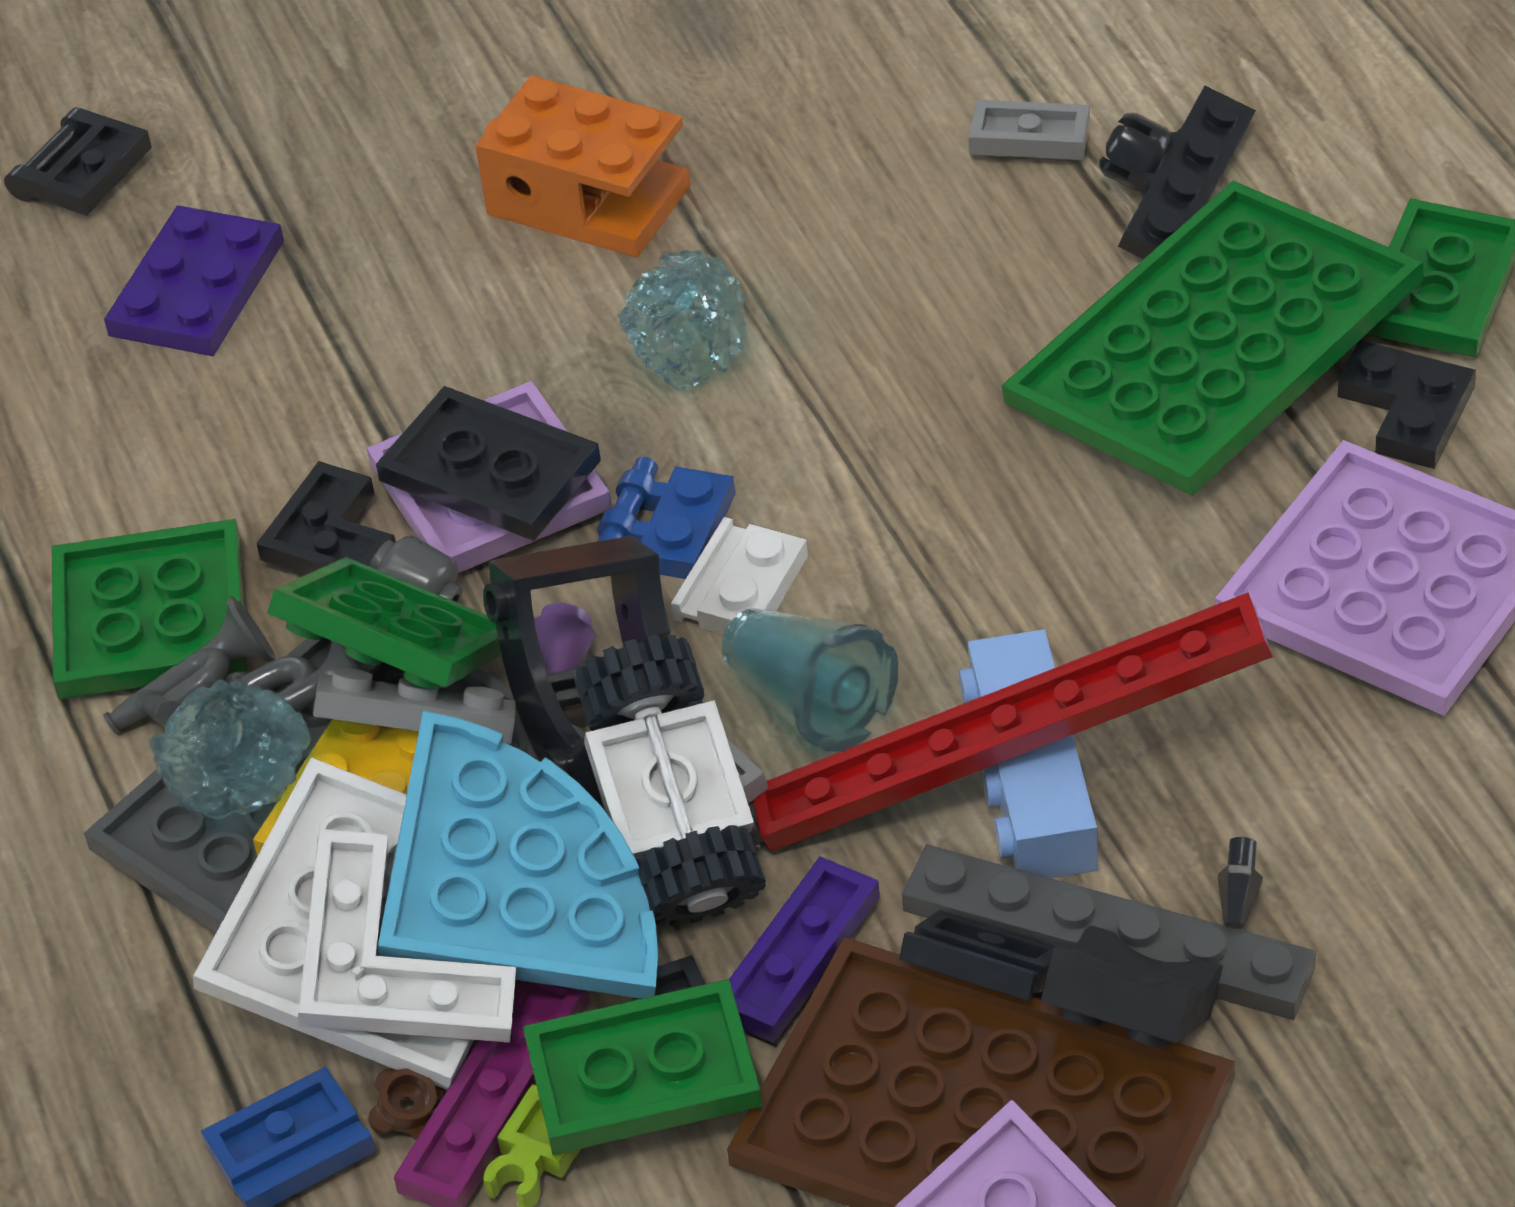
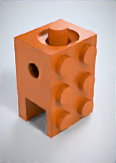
M531 75L499 116L488 123L483 136L475 145L487 214L638 258L691 186L688 168L657 160L683 126V118L673 113Z

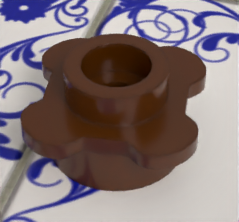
M393 1068L385 1069L376 1077L375 1087L379 1092L377 1106L369 1112V1124L377 1133L386 1134L392 1130L410 1133L417 1140L434 1113L436 1103L443 1098L444 1089L434 1085L430 1078L408 1068L400 1070ZM402 1100H409L412 1102L413 1107L411 1109H403L400 1106V1102Z

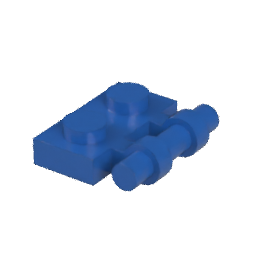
M638 457L632 469L625 471L617 484L616 495L618 499L614 508L607 510L601 518L597 528L598 541L633 536L659 554L660 575L686 579L728 512L736 494L734 476L675 466L668 483L654 481L658 471L657 463L648 457ZM640 509L654 512L650 522L636 520Z

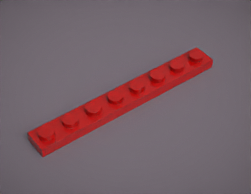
M1247 592L767 780L768 789L753 800L761 838L771 852L1272 658L1268 641L1251 596Z

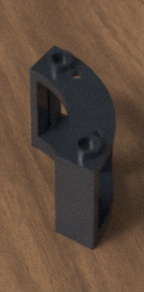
M633 536L489 560L490 584H486L483 590L484 608L489 620L496 624L501 655L514 701H516L515 705L538 760L541 762L544 758L552 761L576 780L599 804L603 803L585 748L584 739L576 732L564 713L567 710L582 708L574 681L578 668L547 674L535 627L531 590L611 576L616 616L623 647H625V641L636 639L637 643L644 642L647 636L658 635L659 640H661L667 634L670 635L671 631L663 601L659 554Z

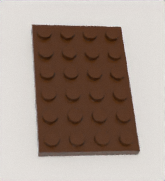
M844 937L760 1088L762 1107L748 1110L727 1148L729 1166L849 1207H895L1009 1101L1013 1100L1116 1207H1175L1234 1081L1235 1061L1169 1041L1167 1047L1145 1045L1130 1039L1127 1036L1128 1028L1103 1020L1100 1026L1078 1024L1063 1018L1060 1015L1061 1007L1042 1002L1041 999L1032 997L1027 1001L901 961L899 960L900 954Z

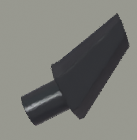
M1234 837L1230 839L1228 864L1218 873L1223 921L1225 926L1242 929L1245 927L1262 885L1263 877L1255 870L1257 842L1251 838Z

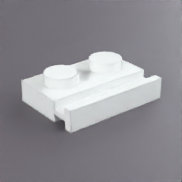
M724 517L671 602L673 620L682 623L684 618L698 621L699 628L757 644L808 558L807 540L749 524L747 529L733 526V519Z

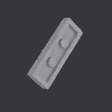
M351 668L335 669L333 675L320 673L313 711L314 717L419 731L422 713L427 711L460 718L490 728L503 734V742L508 744L512 742L516 701L504 699V694L498 690L487 687H467L464 693L423 688L407 681L405 678H401L399 684L372 681L373 676L370 673Z

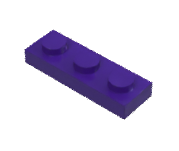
M819 856L729 978L744 1030L776 1043L821 980L843 938L851 939L879 900L878 880Z

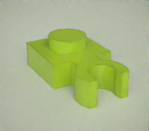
M534 1084L531 1085L497 1137L500 1152L503 1155L490 1162L484 1172L483 1180L487 1196L495 1199L506 1183L519 1181L522 1183L515 1192L518 1207H534L541 1195L539 1178L543 1172L546 1171L563 1178L581 1150L552 1155L537 1087Z

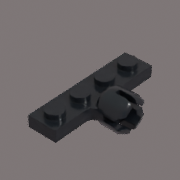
M1204 85L1183 126L1177 132H1170L1168 128L1138 113H1125L1118 121L1123 125H1118L1113 129L1106 143V156L1109 159L1102 156L1099 161V169L1104 176L1135 191H1140L1143 195V199L1129 222L1118 247L1145 259L1205 206L1216 189L1256 110Z

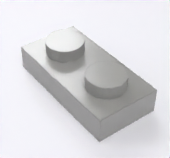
M976 100L969 133L970 155L1084 160L1090 126V105Z

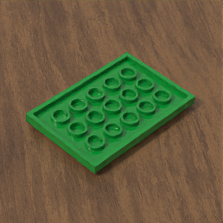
M1233 180L1002 384L1004 402L1193 496L1424 281L1423 262Z

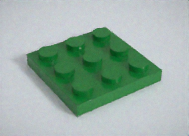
M236 519L51 546L53 684L58 699L144 687L211 641L223 624L227 609V599L233 596L244 607L241 542ZM247 658L230 661L227 674L247 672Z
M344 557L274 589L267 614L286 621V629L297 636L311 640L327 638L346 646L344 652L349 657L373 665H379L382 662L405 671L403 676L407 681L427 689L446 688L501 656L496 624L492 623L486 614L348 557Z

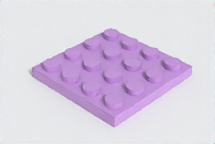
M1343 440L1216 596L1215 605L1249 592L1267 639L1445 716L1515 622V510Z

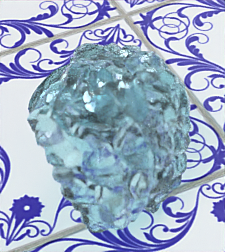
M681 250L674 253L670 251L662 253L659 258L660 267H654L652 270L646 271L641 275L630 289L625 301V307L617 315L620 318L619 323L622 331L626 333L629 344L634 346V353L637 357L642 358L644 366L653 369L656 375L663 376L665 383L671 385L676 390L698 385L700 379H709L715 368L726 372L729 368L730 360L734 359L736 354L743 350L744 345L742 341L746 337L743 305L745 293L740 290L741 283L734 278L730 270L726 269V265L722 260L712 258L708 254L703 255L701 250Z
M219 679L210 689L200 687L188 694L168 719L165 733L153 735L149 740V746L153 752V761L156 764L157 773L163 778L169 793L180 804L185 806L188 811H201L208 818L217 820L223 819L234 812L245 815L261 809L265 804L280 801L285 786L296 781L294 766L302 760V752L308 748L311 737L301 713L295 712L283 696L277 695L269 689L262 690L259 686H247L244 682L232 681L228 683Z

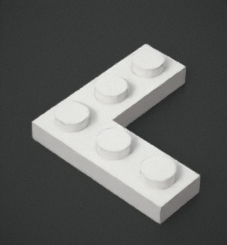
M319 829L298 1010V1026L510 1042L516 967L377 956L388 834Z

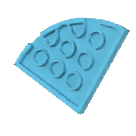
M423 711L378 942L377 956L516 967L515 980L644 999L655 995L658 948L653 910L650 911L648 899L638 875V863L623 835L599 803L576 780L552 761L544 758L540 762L522 750L503 742V734L460 718Z

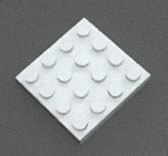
M310 758L193 975L194 989L393 1069L408 1068L430 1078L434 1085L448 1090L459 1073L475 1040L298 1026V1010L319 829L388 834L379 942L407 796L391 788Z

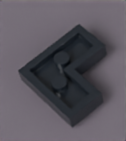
M1359 340L1338 379V397L1389 410L1376 435L1375 453L1435 469L1475 388L1476 370Z
M318 461L256 543L260 561L304 575L344 557L369 566L376 552L386 541L391 540L396 543L393 534L354 523L375 495L372 478Z

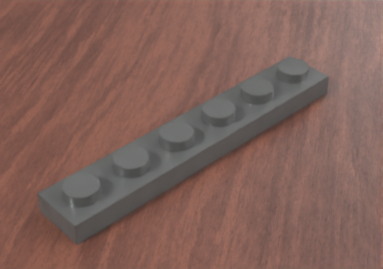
M928 844L925 845L902 892L903 911L926 918L941 910L1053 946L1062 943L1072 947L1079 941L1084 930L1092 925L1114 932L1130 948L1152 959L1164 962H1189L1201 958L1223 965L1215 996L1216 999L1295 1020L1316 965V950Z

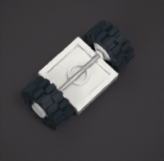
M667 634L659 640L658 635L647 636L644 642L637 643L636 639L625 641V647L616 649L614 646L603 650V657H590L586 660L587 666H579L576 670V676H574L585 717L591 730L585 733L584 744L605 812L623 835L638 863V875L646 893L650 911L653 910L656 925L663 926L670 922L671 926L681 925L687 919H690L691 923L702 921L703 916L713 914V917L724 914V909L728 907L736 909L745 904V899H754L759 895L758 891L764 890L766 886V880L750 834L754 821L715 700L701 704L697 702L703 700L705 696L704 688L687 639L683 637L677 639L676 635Z

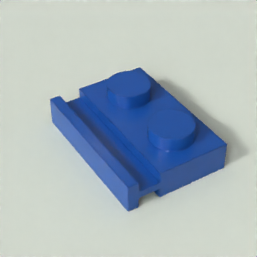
M326 1066L201 1130L206 1149L234 1194L240 1198L244 1207H272L376 1152L371 1133L367 1128H364L357 1112Z

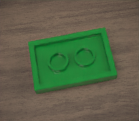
M1410 198L1389 248L1422 261L1424 281L1374 326L1367 335L1477 358L1515 264V219Z
M729 979L523 1026L552 1155L762 1107L759 1083Z

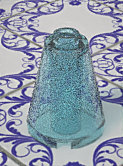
M750 608L740 612L728 624L723 635L722 654L725 662L807 742L824 751H844L862 743L872 733L864 728L876 712L884 716L886 715L893 702L898 683V656L894 647L885 643L882 633L867 625Z

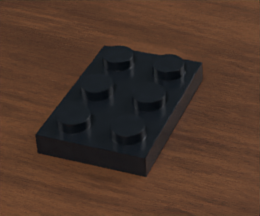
M444 386L376 463L380 482L535 541L600 463L601 457L599 444Z

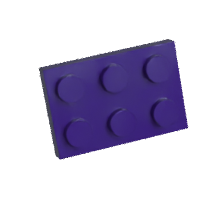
M177 205L104 318L108 336L214 357L283 244L284 238L281 224Z

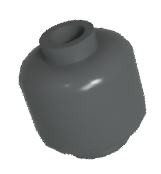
M405 536L396 543L391 540L386 541L376 552L369 564V567L459 603L462 596V588L456 585L458 578L457 562L417 537Z

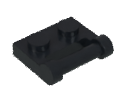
M75 107L60 121L61 128L25 165H16L5 176L4 184L8 191L21 201H29L34 197L87 216L152 148L148 130Z

